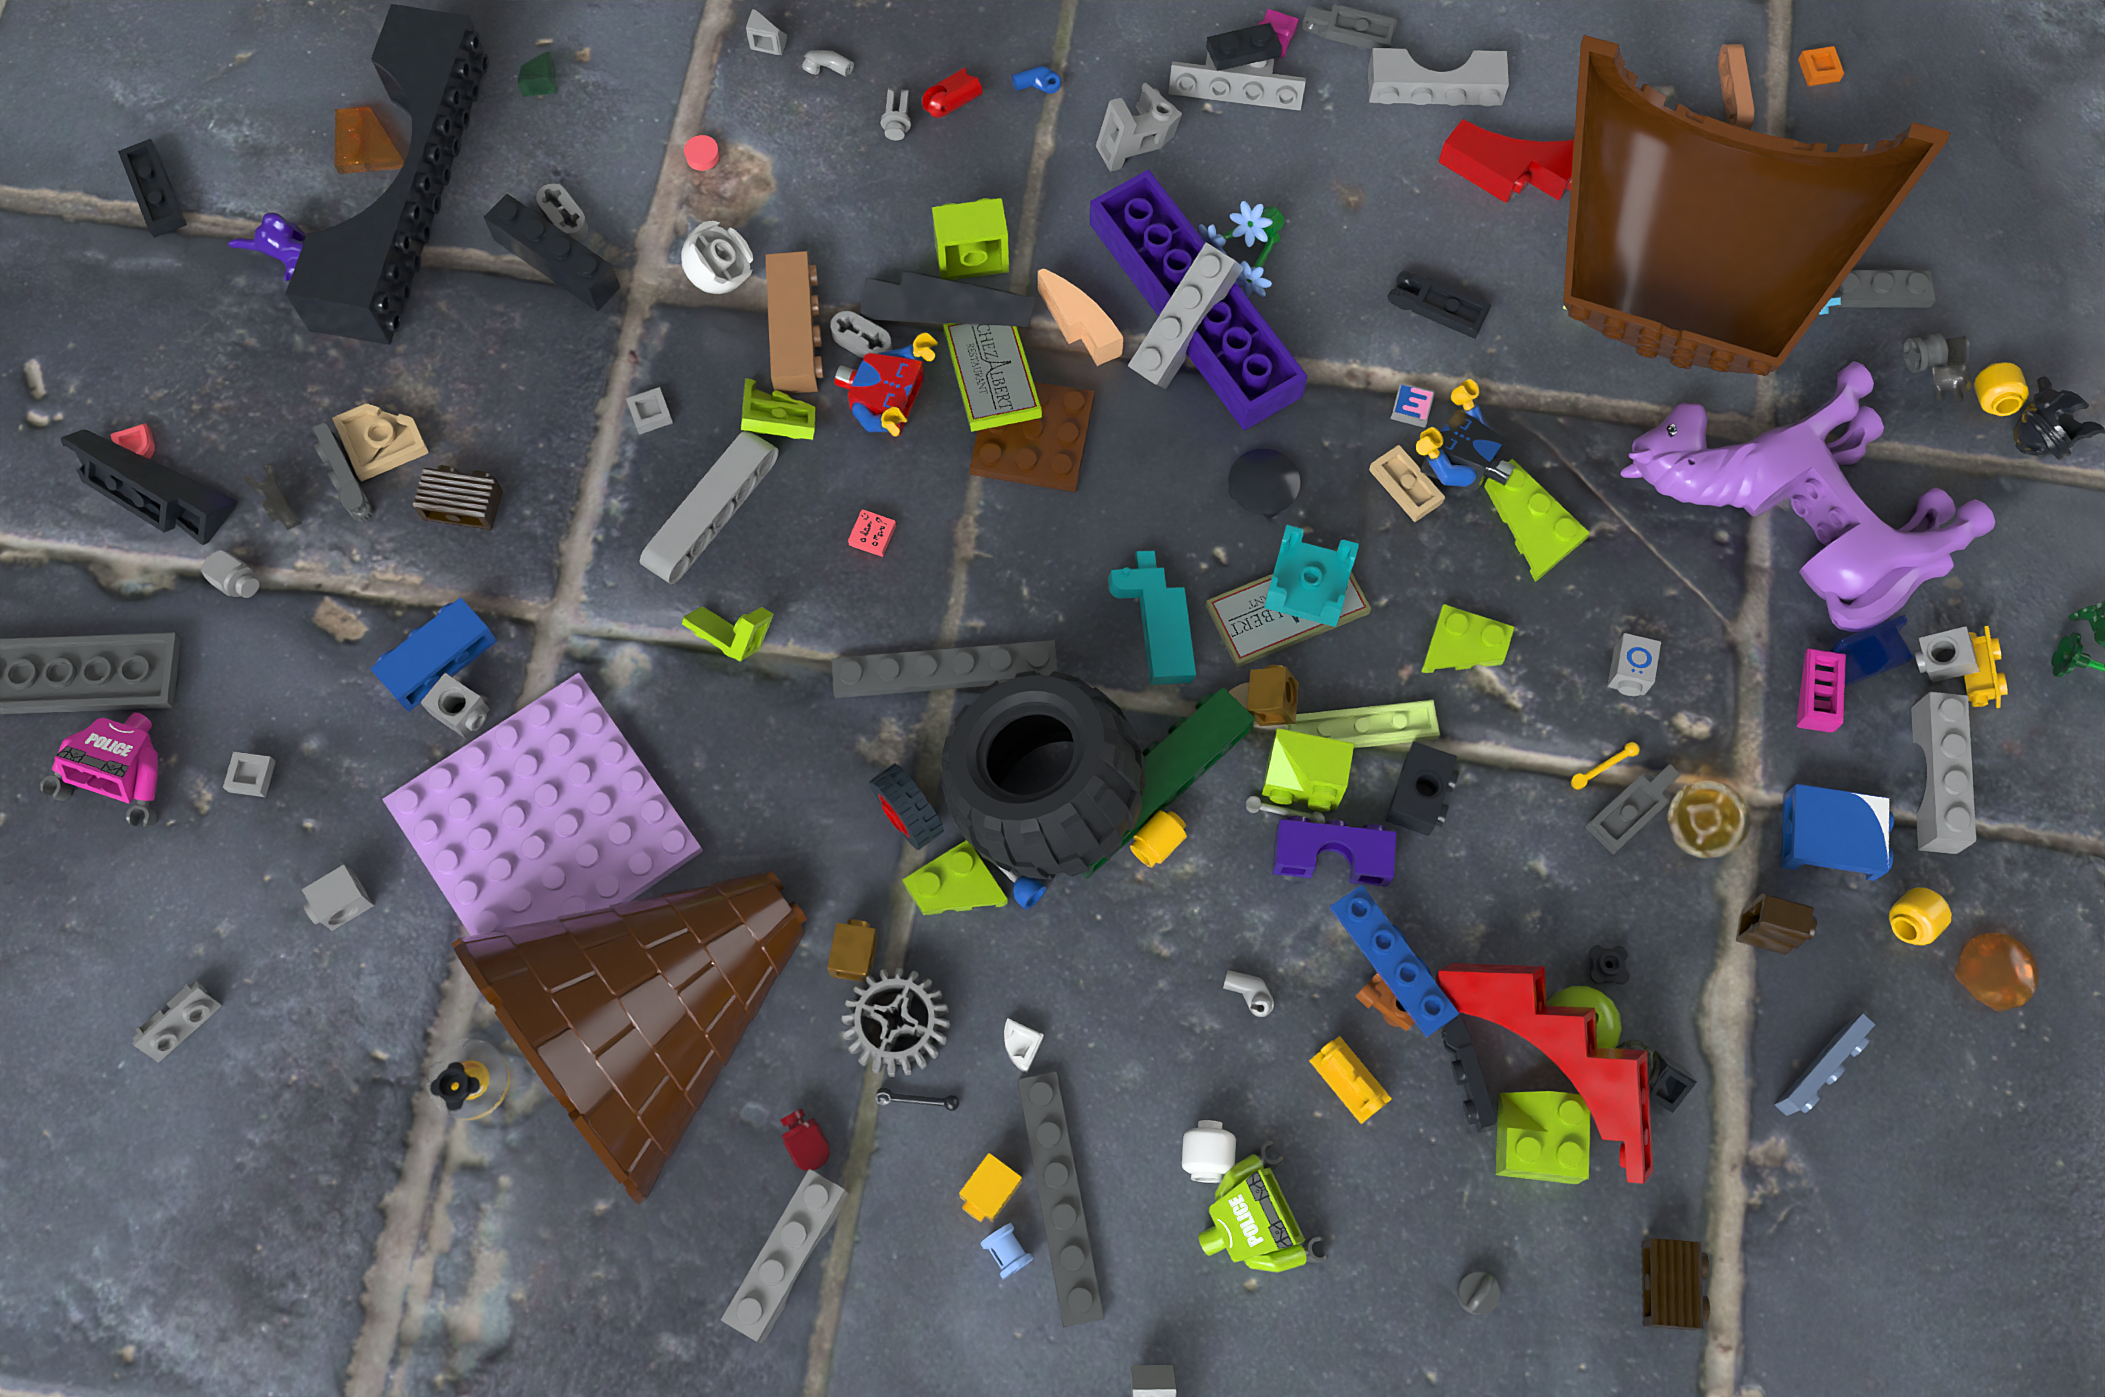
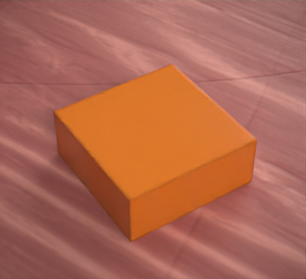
M1834 46L1802 51L1798 58L1808 86L1840 82L1844 75Z

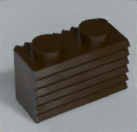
M439 465L437 469L423 468L413 507L424 521L450 523L452 525L473 527L475 529L480 528L482 530L487 529L490 531L493 528L503 490L496 478L485 471L476 470L471 475L459 473L455 468L446 465Z
M1650 1238L1642 1241L1643 1326L1690 1331L1704 1329L1703 1322H1707L1710 1317V1302L1707 1296H1703L1702 1278L1706 1279L1708 1276L1709 1260L1707 1254L1701 1251V1242Z

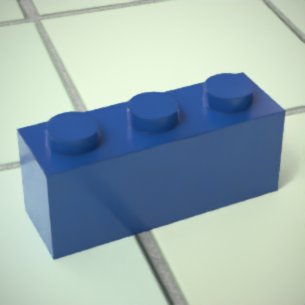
M460 597L454 603H448L438 611L437 616L426 625L414 629L408 635L407 640L394 650H389L378 658L377 663L370 669L406 711L410 712L421 703L444 673L454 677L494 645L497 640L486 624Z

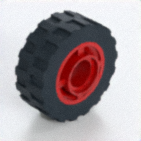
M896 763L892 764L869 781L872 792L886 816L916 850L919 851L944 833V827L930 802Z

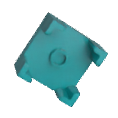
M1286 525L1264 608L1336 627L1343 608L1345 592L1359 544L1341 540L1337 551L1301 542L1304 530Z

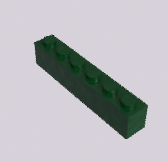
M1224 687L1215 695L1212 692L1207 693L1196 704V712L1188 719L1184 716L1179 718L1169 728L1168 733L1170 735L1160 744L1157 741L1152 742L1142 752L1145 760L1146 788L1143 789L1144 795L1141 796L1142 809L1133 830H1126L1121 837L1122 847L1108 860L1103 856L1089 865L1090 870L1082 873L1087 879L1130 842L1134 835L1159 810L1164 811L1252 731L1255 718Z

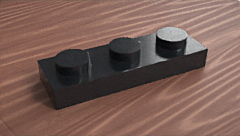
M148 139L119 150L118 153L147 228L152 236L155 238L186 226V220L153 141Z

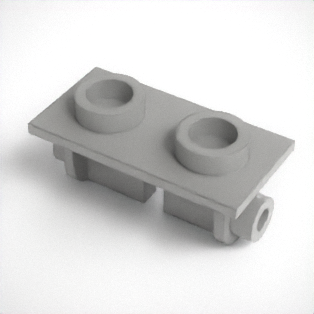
M195 981L192 985L187 983L184 985V989L167 1003L170 1010L166 1013L159 1010L142 1026L136 1028L137 1034L132 1037L134 1040L132 1044L159 1063L222 1005L207 994L208 991L198 981Z

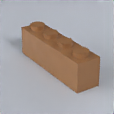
M807 251L765 254L771 379L774 391L778 390L784 394L818 392L817 378H823V363L821 356L816 357L815 347H822L820 325L814 326V316H820L818 295H812V286H818L817 266L810 265Z

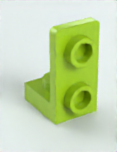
M700 607L685 615L682 625L692 630L697 637L706 639L720 648L728 657L741 662L760 650L774 614L760 607L748 615L743 614L735 626H733L707 608Z

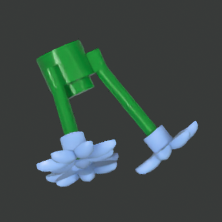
M1242 201L1240 204L1242 214H1230L1231 220L1240 224L1236 228L1222 235L1216 234L1213 224L1208 227V230L1203 224H1200L1198 230L1200 237L1205 243L1207 242L1224 254L1226 253L1221 247L1233 237L1245 234V242L1248 247L1253 245L1255 239L1262 242L1267 241L1253 267H1250L1246 261L1241 263V266L1244 268L1235 281L1239 287L1244 286L1243 293L1246 297H1250L1252 292L1259 297H1265L1266 292L1263 288L1270 287L1272 282L1265 278H1260L1264 271L1262 266L1274 245L1281 240L1278 232L1284 226V217L1275 206H1268L1263 209V204H1258L1251 210L1248 203Z

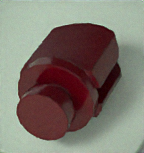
M800 1108L780 1120L783 1127L788 1126L790 1129L781 1137L794 1164L804 1171L809 1169L814 1171L820 1169L827 1162L830 1156V1146L814 1118L804 1122L802 1117L805 1116V1113Z

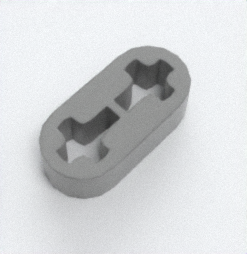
M555 183L541 187L536 194V200L543 216L548 222L576 241L583 240L588 234L589 226L582 210L561 185ZM554 198L556 201H559L561 207L556 208L548 200ZM569 218L577 226L571 228L569 225L566 226L564 220Z
M842 311L832 318L831 332L834 341L862 359L868 353L878 354L879 352L892 350L889 333L862 316L851 311ZM853 325L854 332L846 330L844 333H841V326L847 328ZM879 341L882 342V348L876 346L873 350L870 349L869 342L875 345Z

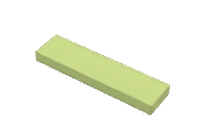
M1434 700L1296 714L1295 724L1284 725L1285 730L1354 743V748L1435 740L1440 736Z

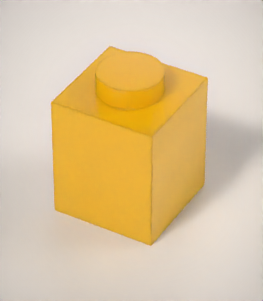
M988 1153L959 1192L960 1198L965 1201L961 1208L979 1222H982L985 1217L994 1222L1021 1185L1022 1177Z

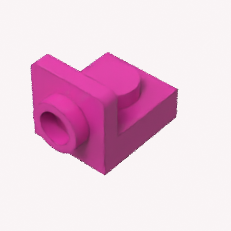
M1268 9L1263 21L1259 22L1258 25L1271 22L1282 46L1280 57L1284 58L1297 30L1299 19Z

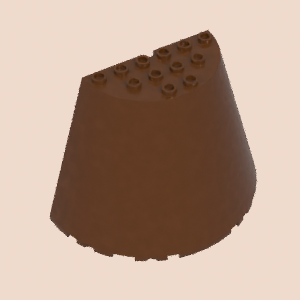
M1584 35L1580 46L1563 296L1564 306L1569 311L1568 316L1601 332L1605 337L1637 348L1636 353L1640 356L1656 359L1657 355L1671 359L1670 363L1679 368L1691 369V366L1695 365L1719 372L1768 376L1769 372H1773L1781 366L1947 143L1951 132L1912 122L1908 129L1896 135L1895 140L1877 141L1874 150L1867 151L1868 144L1858 143L1840 144L1838 152H1826L1828 147L1826 143L1815 142L1807 144L1793 139L1747 130L1708 116L1696 114L1679 103L1672 110L1664 106L1666 96L1648 84H1643L1641 90L1635 86L1638 76L1624 68L1625 61L1621 56L1619 44Z

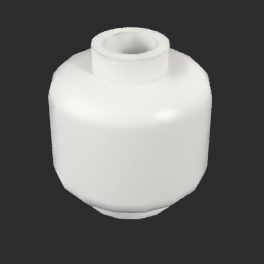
M1212 1120L1198 1121V1128L1187 1130L1183 1137L1182 1168L1191 1174V1180L1205 1183H1220L1225 1173L1235 1165V1136L1229 1131L1222 1129V1122Z

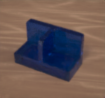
M1906 615L1843 638L1829 651L1846 654L1845 687L1908 663L1913 658L1899 633L1909 622Z

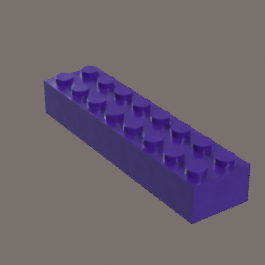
M1149 169L1090 201V226L1159 317L1205 242ZM1235 282L1226 297L1215 304L1203 318L1189 342L1186 354L1245 431L1302 398L1308 376Z

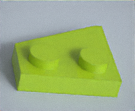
M745 378L741 430L752 431L756 434L767 433L788 436L793 439L804 438L813 440L815 430L814 406L800 400H794L778 390H775L771 396L755 389V380Z
M1443 604L1421 672L1433 673L1435 669L1455 667V670L1469 669L1475 665H1482L1484 667L1502 665L1508 651L1514 627Z

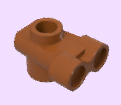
M1378 973L1355 996L1368 1009L1373 1006L1379 1010L1384 1020L1393 1027H1401L1407 1031L1415 1023L1407 1011L1403 1012L1397 1008L1396 1000L1398 999Z

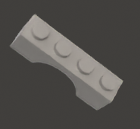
M1373 48L1368 66L1369 103L1448 104L1451 106L1482 105L1489 107L1503 104L1509 86L1507 51L1473 50L1469 60L1463 66L1452 71L1437 72L1417 64L1411 58L1407 49Z
M1206 242L1128 364V367L1157 386L1167 389L1185 361L1187 347L1197 327L1211 308L1226 297L1244 267Z
M1929 692L1911 707L1913 743H1918L1922 747L1927 763L1925 795L1916 814L1918 850L1958 854L1976 842L1968 695Z
M808 1170L721 1321L754 1341L764 1344L786 1305L788 1295L802 1267L818 1242L830 1230L849 1197L845 1189L816 1172Z

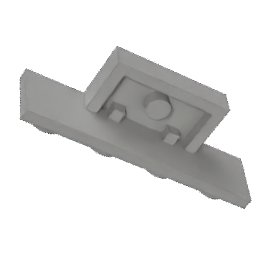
M1208 52L1206 65L1172 61L1168 94L1301 111L1306 78L1272 74L1274 58L1217 71Z

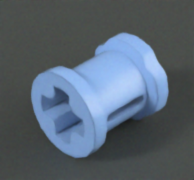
M1011 1223L998 1229L980 1243L983 1249H989L1000 1266V1276L1002 1279L1011 1276L1034 1259L1030 1253L1024 1252L1012 1233L1014 1227Z

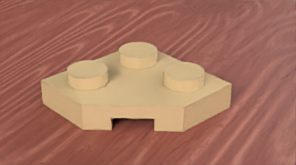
M363 404L332 417L356 475L361 482L429 453L418 426L412 417L402 414L397 416L383 412L379 407L370 404Z

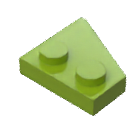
M967 840L902 879L905 888L923 915L940 914L946 910L966 911L972 910V907L990 905L1002 907L1008 904L1007 897Z

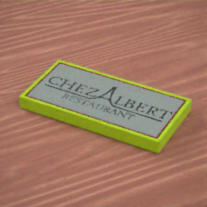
M943 324L971 432L1042 418L1041 406L1016 326Z

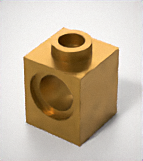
M1268 665L1264 669L1251 670L1247 711L1255 718L1259 726L1295 724L1299 682L1287 667L1280 665Z
M856 919L847 920V924L836 922L827 970L832 978L867 983L865 978L871 975L878 942L876 929L870 928V923Z

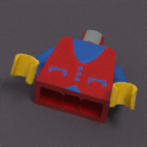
M922 333L916 337L913 344L900 349L879 352L878 354L868 353L864 356L858 370L843 365L838 368L835 376V386L849 390L848 399L852 414L867 432H890L893 436L901 435L924 382L923 362L920 360L924 358L926 361H932L935 358V353L930 348L937 346L938 342L930 334Z

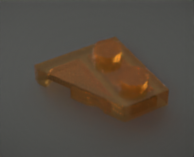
M369 106L335 109L334 166L339 174L402 168L404 162Z

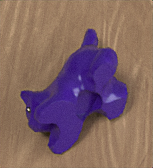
M273 212L263 216L262 224L255 230L254 239L239 237L230 240L228 245L231 248L260 251L284 262L286 272L283 278L285 281H290L306 235L296 224L287 222L282 215Z

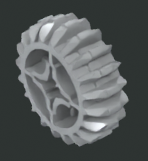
M896 968L894 979H889L887 970L882 969L880 970L882 981L875 983L874 978L868 975L865 978L869 987L868 990L865 991L860 986L854 987L853 991L860 1000H846V1007L855 1013L842 1015L841 1020L843 1024L853 1026L843 1031L842 1034L845 1040L856 1039L850 1044L848 1049L851 1054L863 1051L858 1060L862 1066L875 1059L872 1070L876 1074L882 1071L884 1064H888L887 1070L890 1077H895L897 1065L903 1066L905 1075H911L910 1062L916 1060L918 1066L924 1069L927 1066L922 1056L924 1053H927L934 1059L939 1055L936 1048L931 1044H946V1037L937 1032V1030H947L950 1028L949 1020L938 1018L949 1012L947 1004L935 1005L943 997L940 990L927 994L933 985L929 978L917 985L919 980L917 971H912L908 980H904L902 968ZM901 993L897 995L895 1001L889 1006H879L876 1004L874 1007L871 1006L884 995ZM913 996L921 1001L928 1011L929 1021L927 1027L920 1025L918 1020L913 1019L909 1015ZM901 1013L904 1026L900 1028L897 1025V1030H891L887 1021L888 1018L891 1016L894 1018L895 1014ZM865 1017L872 1019L873 1023L882 1027L879 1048L873 1046L864 1035ZM902 1038H921L917 1044L907 1050L890 1052Z

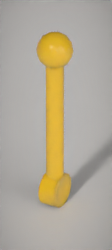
M1629 742L1625 745L1623 751L1587 773L1575 774L1571 779L1572 787L1581 790L1591 778L1627 756L1633 757L1638 755L1640 751L1639 745L1635 742Z

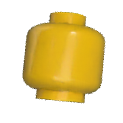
M2007 362L1991 364L1983 369L1975 378L1974 388L1981 408L1989 414L1999 416L2011 415L2017 412L2028 399V386L2021 368L2015 364Z
M1923 887L1908 890L1889 911V921L1895 935L1906 943L1922 946L1932 943L1949 926L1952 918L1950 907L1945 899L1937 892Z

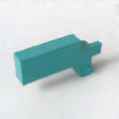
M1137 551L1135 554L1137 569L1125 567L1124 569L1111 570L1108 577L1109 591L1114 597L1119 599L1139 598L1150 685L1192 683L1196 676L1185 588H1166L1164 568H1157L1155 551Z

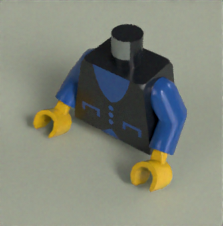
M1468 379L1462 382L1459 387L1453 389L1451 393V400L1454 404L1463 405L1464 409H1457L1441 432L1435 427H1430L1420 434L1416 450L1419 454L1426 455L1420 472L1439 479L1444 485L1458 486L1471 492L1477 491L1486 477L1505 486L1516 466L1498 458L1505 443L1504 438L1488 426L1479 405L1473 403L1472 400L1479 395V387L1474 380Z

